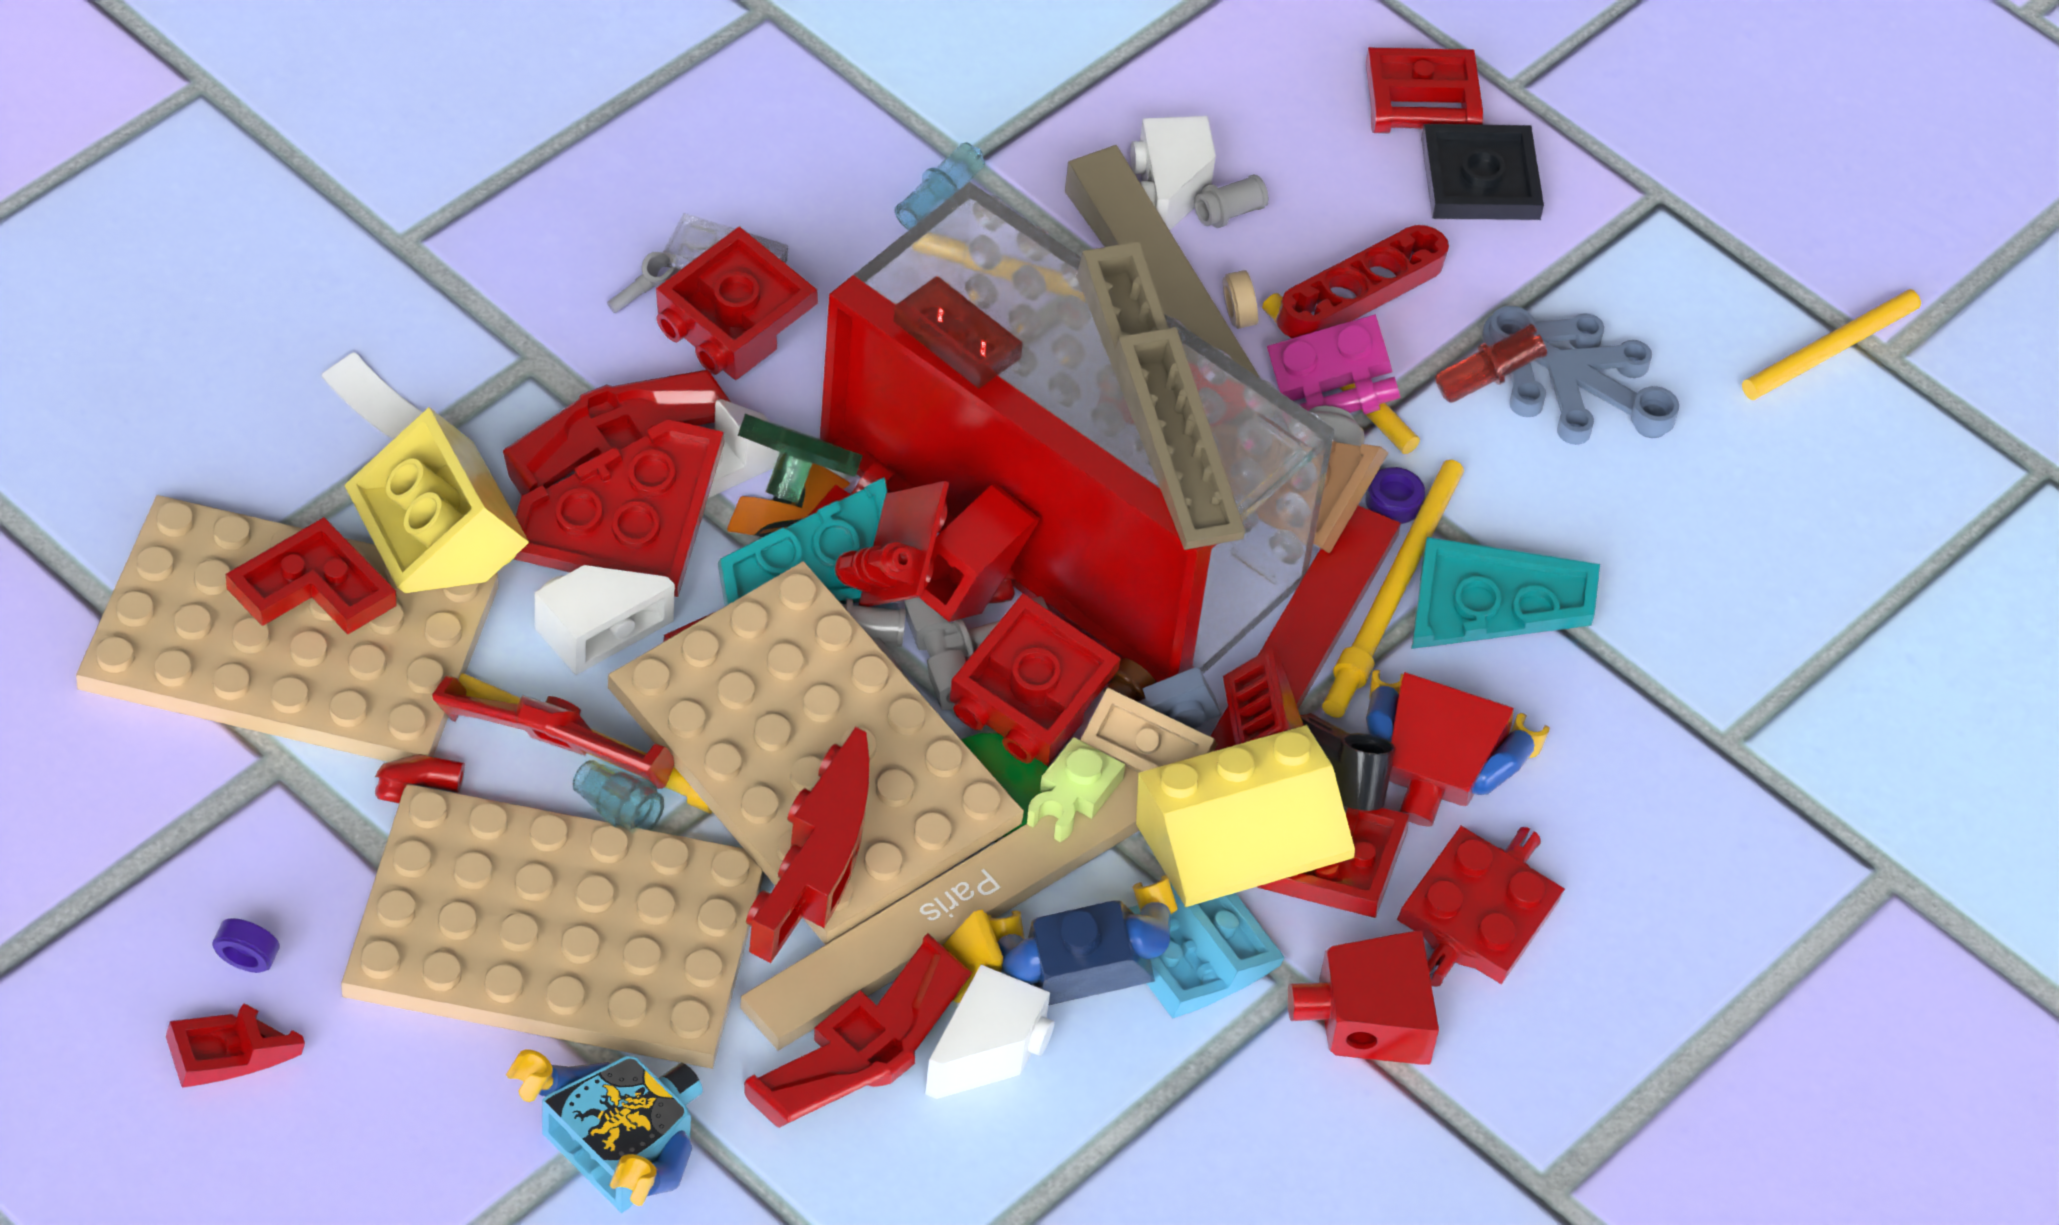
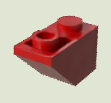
M990 485L936 536L931 556L934 563L933 574L929 584L923 590L922 597L919 598L948 622L982 614L1040 521V518L999 485Z

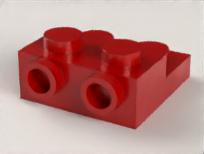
M740 226L656 288L658 310L656 319L665 336L676 343L683 338L695 347L696 356L706 370L708 369L713 375L724 371L735 381L777 350V334L818 304L817 289Z
M1022 593L952 678L950 701L955 704L953 710L956 716L968 727L982 730L987 725L1004 737L1002 740L1003 746L1017 760L1031 763L1036 758L1048 766L1081 726L1084 712L1119 670L1121 658Z

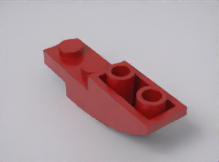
M858 727L854 728L842 746L835 743L830 747L819 768L818 776L820 779L810 791L803 788L796 796L787 820L793 823L790 849L785 855L778 871V878L780 880L771 893L765 890L761 891L748 912L746 924L751 926L749 952L769 963H772L802 917L825 928L840 903L852 876L861 845L869 790L870 758L867 733Z

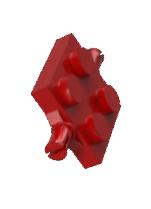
M1460 825L1402 906L1397 921L1413 931H1422L1423 937L1434 949L1427 959L1430 975L1435 970L1431 979L1432 986H1440L1455 963L1475 968L1502 985L1559 903L1565 888L1535 871L1526 863L1534 850L1541 844L1540 836L1534 831L1522 847L1531 828L1520 827L1515 837L1504 850Z

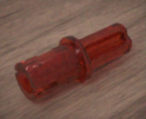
M1530 323L1525 328L1490 346L1486 343L1480 344L1478 346L1479 352L1437 373L1435 381L1439 392L1449 403H1454L1492 382H1495L1497 385L1505 383L1504 376L1539 358L1547 356V349L1540 334L1534 336L1537 333V329Z

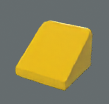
M983 909L974 911L942 945L972 972L953 999L955 1003L961 1002L980 965L1002 972L1003 956L987 913H984Z

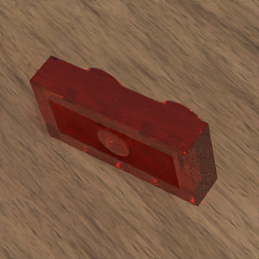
M938 275L895 305L893 321L978 389L1021 359L1023 342Z

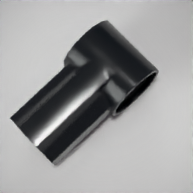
M1312 713L1300 715L1303 725L1308 726L1333 766L1343 806L1365 811L1383 808L1396 749L1394 744L1375 735L1363 733L1350 734Z

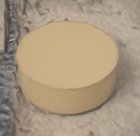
M1242 270L1225 274L1223 278V294L1232 325L1237 329L1257 325V302L1248 272Z

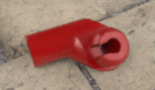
M423 754L384 763L375 775V777L379 778L375 788V796L379 800L400 803L402 793L409 783L459 793L464 779L465 763Z

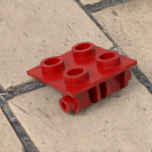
M941 481L886 493L874 545L859 551H847L838 557L835 565V574L844 585L862 591L859 601L860 606H873L922 597L923 590L929 584L933 574L934 563L931 556L936 536L943 527L947 517L948 509L945 499L949 482Z

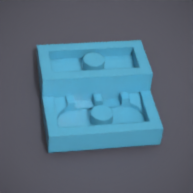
M1170 882L1178 909L1171 914L1170 943L1167 950L1159 957L1150 959L1155 982L1147 983V985L1172 1019L1209 1006L1251 985L1281 966L1285 957L1236 893L1185 907ZM1138 905L1129 907L1134 914L1140 915Z

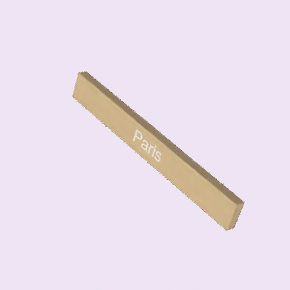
M1125 766L1124 779L1092 819L1076 811L1073 831L1064 841L1059 842L1054 839L1055 824L1058 821V818L1048 815L1042 817L1034 827L1027 824L743 994L740 1003L741 1010L776 1050H781L812 1031L815 1026L860 990L866 996H869L894 981L922 945L923 937L927 933L943 945L974 911L983 909L984 913L991 915V918H997L1140 831L1136 825L1138 772Z

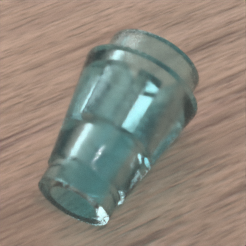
M589 760L582 764L573 778V790L580 794L588 804L614 827L622 826L632 834L637 830L636 828L651 831L662 816L664 797L657 792L656 785L650 780L600 764L595 760Z

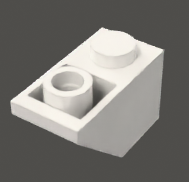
M1208 116L1143 118L1140 141H1132L1131 168L1134 174H1141L1142 181L1140 183L1169 230L1175 227L1195 208V197L1201 194L1204 187L1212 184L1216 154Z

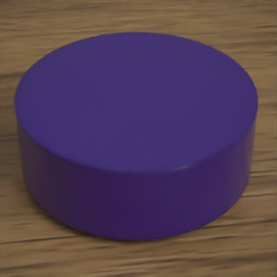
M1399 467L1384 468L1377 472L1367 489L1366 506L1369 510L1398 521L1401 524L1408 523L1416 518L1423 504L1425 487L1421 479L1407 469Z
M236 918L223 920L212 942L216 954L222 960L238 969L253 973L269 970L280 949L278 940L269 931L252 922Z

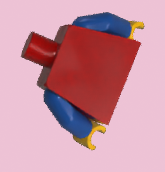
M1373 670L1370 701L1366 714L1368 731L1370 735L1379 736L1390 741L1396 748L1389 781L1407 788L1399 812L1409 814V822L1431 827L1442 800L1460 806H1468L1474 794L1488 795L1517 773L1528 758H1533L1540 754L1549 733L1550 727L1544 725L1543 730L1538 732L1526 729L1523 724L1527 715L1524 713L1517 714L1512 726L1514 711L1512 707L1406 672L1404 674L1401 673L1400 681L1393 684L1380 680V670Z

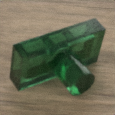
M746 413L738 432L740 437L779 451L765 492L797 504L813 463L855 477L863 457L861 454Z

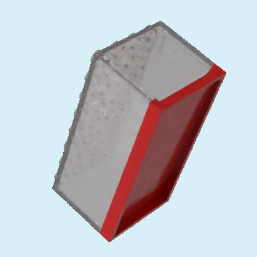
M969 181L829 294L819 448L859 477H862L865 471L876 461L894 474L893 479L886 485L888 493L941 481L949 482L945 499L948 509L947 517L938 533L945 529L990 485H999L1040 518V521L1011 566V570L1016 577V580H1012L1013 587L1031 599L1042 596L1049 611L1118 657L1128 658L1138 663L1152 675L1156 682L1197 666L1202 674H1204L1297 589L1309 569L1335 429L1326 424L1317 414L1307 411L1283 395L1273 384L1266 380H1261L1233 361L1226 352L1214 348L1186 329L1179 320L1164 314L1168 327H1176L1245 529L1242 540L1184 550L1078 282L1077 273L1081 256L1052 238L1043 228L1033 225L1012 211L999 198L987 194Z

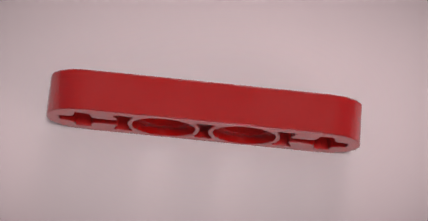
M1426 225L1410 226L1289 288L1283 294L1277 314L1278 328L1288 337L1296 338L1351 322L1440 274L1449 249L1448 239L1443 233L1433 227ZM1382 267L1388 269L1396 277L1385 278L1376 275L1370 268ZM1341 287L1348 289L1357 297L1343 298L1337 296L1331 291V288Z

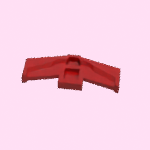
M708 369L615 386L606 384L581 394L577 401L505 448L503 455L508 475L521 496L542 485L546 489L574 471V468L615 446L620 450L647 435V429L666 419L696 426L715 423L716 401L719 399L731 401Z
M447 675L432 694L436 704L454 722H456L458 715L521 729L526 731L533 739L586 756V753H590L648 779L651 785L657 789H663L667 785L674 768V757L667 747L655 743L648 753L644 755L593 732L580 716L581 709L558 697L548 696L546 701L543 702L522 695L518 704L466 696V689L457 678Z
M927 933L923 937L922 945L877 1005L861 990L814 1027V1041L821 1046L820 1048L760 1077L754 1074L747 1078L744 1082L746 1098L768 1120L780 1128L866 1085L878 1087L891 1084L915 1064V1051L971 976L972 972Z

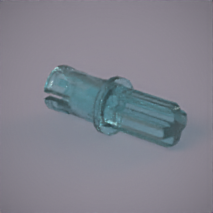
M968 142L961 143L937 168H928L922 175V183L895 207L894 213L900 224L909 231L912 229L922 231L926 224L945 205H954L960 198L959 191L985 166L982 150Z

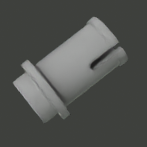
M1253 174L1246 179L1219 188L1212 184L1204 187L1201 194L1195 197L1194 206L1196 214L1203 225L1221 228L1227 225L1230 218L1254 210L1264 209L1268 205L1269 197L1263 180L1258 175Z
M850 598L846 599V604H842L872 639L880 638L884 644L902 647L906 609L899 608L898 610L853 605V599Z

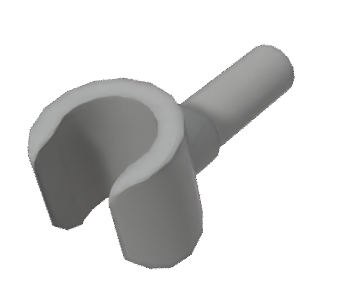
M652 252L643 260L641 266L643 274L636 278L635 282L610 299L607 304L614 313H617L642 293H646L654 286L657 288L680 270L677 267H672L662 276L657 277L659 270L670 262V258L662 252Z

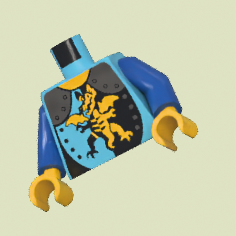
M528 1049L520 1051L506 1073L507 1078L523 1081L518 1092L524 1101H534L538 1094L545 1097L542 1099V1134L621 1214L633 1204L642 1206L647 1196L671 1192L679 1187L692 1151L690 1142L691 1114L686 1105L703 1092L699 1078L688 1065L682 1062L678 1063L657 1078L637 1057L625 1056L613 1063L603 1062L568 1067L552 1065L544 1055L537 1051Z

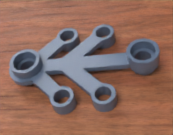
M1505 306L1497 309L1486 320L1482 332L1483 341L1493 353L1505 357L1512 379L1513 388L1509 402L1510 408L1514 413L1522 417H1534L1541 413L1546 390L1541 383L1535 381L1530 359L1546 367L1549 371L1561 411L1557 433L1566 443L1579 445L1587 442L1591 436L1594 424L1593 415L1584 407L1579 387L1631 415V421L1635 429L1644 437H1662L1671 431L1675 425L1679 411V401L1671 391L1662 387L1651 386L1643 388L1636 393L1597 371L1598 369L1617 368L1626 377L1640 378L1648 372L1652 358V351L1649 346L1638 340H1628L1617 346L1599 347L1604 333V323L1597 316L1584 313L1575 316L1573 319L1535 322L1534 317L1527 310L1517 306ZM1581 331H1588V332H1591L1592 334H1585V333H1582ZM1569 340L1570 344L1576 349L1560 350L1549 344V342ZM1627 357H1634L1640 361H1633ZM1521 396H1528L1534 400H1526ZM1569 423H1576L1582 427H1574Z

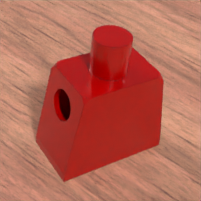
M1411 931L1331 946L1325 950L1318 983L1289 984L1288 1012L1290 1020H1324L1328 1048L1336 1056L1430 1065L1439 1026L1423 932Z

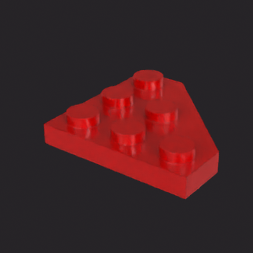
M666 419L647 429L646 436L618 450L615 446L574 468L575 474L546 489L542 485L521 497L515 518L529 543L517 553L514 560L566 572H572L583 565L665 576L675 584L674 597H679L724 447V432Z

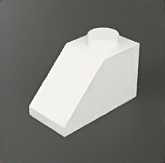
M583 565L565 576H556L550 579L541 589L535 591V630L571 671L577 675L674 622L675 584L665 576Z
M980 965L929 1059L925 1094L939 1099L1020 1075L1031 1054L1041 1056L1050 1040L1054 1028V1021L1047 1018L1050 992Z

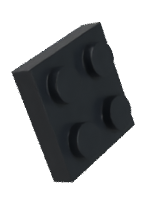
M1424 124L1421 142L1432 219L1541 220L1544 202L1531 125Z

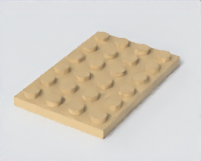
M156 495L76 673L77 689L387 762L418 754L434 756L448 716L433 700L432 694L446 675L459 680L461 673H466L498 590V573H495L487 582L404 593L397 588L374 544L345 538L396 590L397 606L348 635L313 598L261 626L227 590L225 574L304 528Z
M804 561L608 674V689L654 743L667 747L674 757V767L775 886L780 880L778 878L780 865L791 846L793 823L789 822L787 817L796 796L803 788L811 791L820 779L818 772L821 763L833 744L836 743L842 746L855 727L867 733L870 758L869 790L861 845L852 876L840 903L825 928L803 918L825 945L1022 824L1024 813L1022 808Z
M407 784L402 793L341 982L342 997L713 1069L751 927L746 924V918L754 900L760 893L765 873L744 848Z

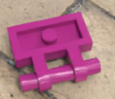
M1376 314L1267 346L1283 404L1306 398L1305 403L1285 408L1290 428L1297 418L1307 414L1310 409L1317 406H1333L1349 413L1363 410L1365 415L1379 411V404L1401 398L1395 376L1374 383L1371 379L1393 372ZM1355 383L1356 388L1326 397L1322 395L1323 392Z

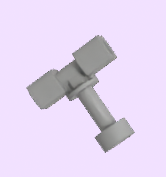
M1042 596L1032 598V600L1048 609ZM919 597L907 599L904 601L906 619L918 650H927L930 658L927 660L929 679L941 710H952L955 705L950 701L952 678L999 621L967 630L962 619L950 623Z

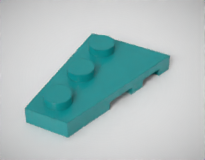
M885 478L867 485L863 490L841 501L837 500L819 509L816 513L786 528L783 527L720 558L717 564L724 605H729L803 561L840 603L846 604L847 598L853 599V603L859 602L862 591L841 583L835 574V565L842 553L859 551L874 545L887 493Z
M1427 537L1423 553L1411 649L1591 626L1595 615L1600 564Z

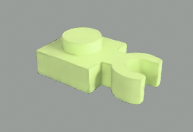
M1073 737L1042 775L1040 787L1042 793L1036 795L1029 804L1027 825L1034 827L1042 817L1048 815L1058 818V821L1055 824L1054 839L1059 842L1064 841L1073 831L1076 811L1092 819L1124 779L1125 764Z

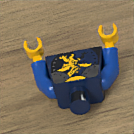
M1161 876L1159 882L1149 886H1143L1142 882L1136 883L1133 886L1140 915L1134 914L1122 901L1104 902L1038 917L1032 920L1027 939L1024 938L1020 911H1011L1012 916L1006 918H991V915H987L1003 956L1002 968L1004 973L1050 992L1048 1005L1155 982L1150 959L1159 957L1167 950L1170 943L1171 914L1178 909L1168 876Z

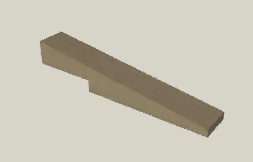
M1113 145L1068 161L1065 193L1104 247L1140 241L1168 327L1177 328L1187 360L1254 388L1249 409L1231 424L1252 427L1276 418L1279 410L1278 405L1118 146Z
M1140 241L1084 250L1080 260L1077 279L1184 550L1242 540L1245 529L1176 327H1168Z

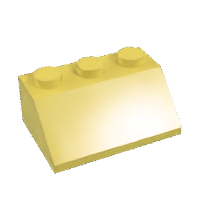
M430 407L344 485L397 588L404 593L487 582L504 565L510 563L517 553L529 543L474 442Z
M1307 725L1138 773L1136 825L1185 907L1354 858L1355 848L1333 766Z

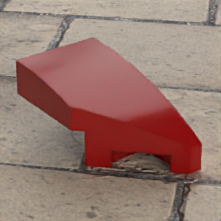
M244 1003L239 1009L237 1017L233 1014L170 1021L165 1037L181 1087L184 1088L251 1074L300 1056L305 1046L303 1035L294 1030H291L288 1035L277 1031L256 1019L259 1011Z

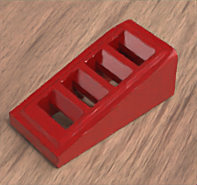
M1273 647L1223 676L1236 745L1304 726L1279 653ZM1265 673V677L1246 688L1243 687L1246 683ZM1268 688V693L1249 703L1248 699ZM1270 705L1272 706V709L1254 719L1253 715ZM1275 722L1273 727L1259 734L1260 729Z

